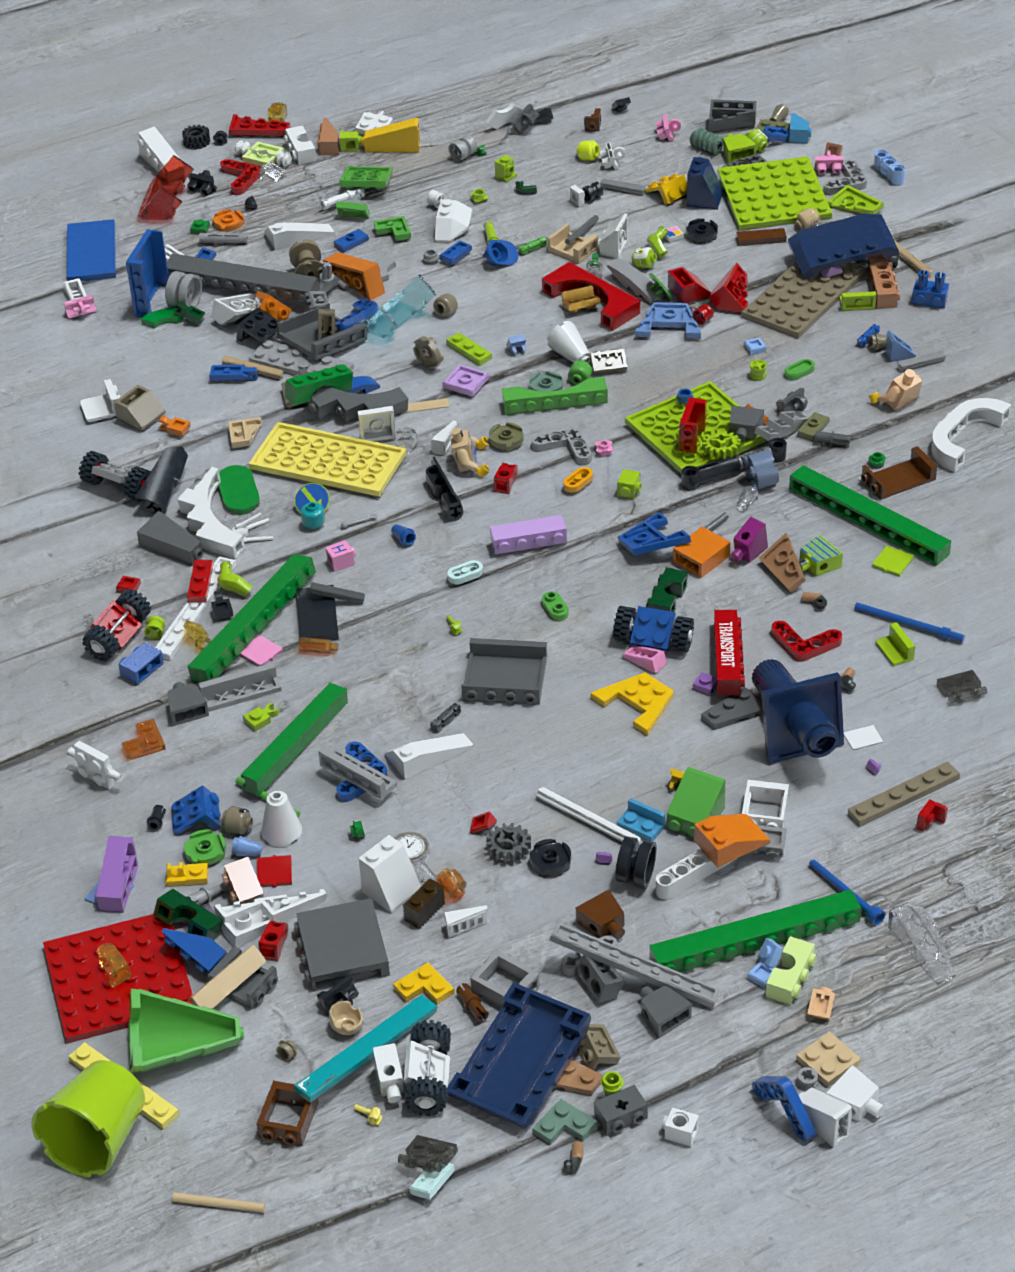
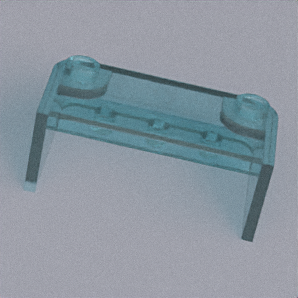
M419 274L387 303L375 309L362 323L367 325V332L383 339L386 337L389 339L396 333L394 330L415 313H422L426 309L425 305L437 293Z

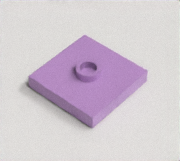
M459 364L442 383L443 388L473 397L489 379V373Z

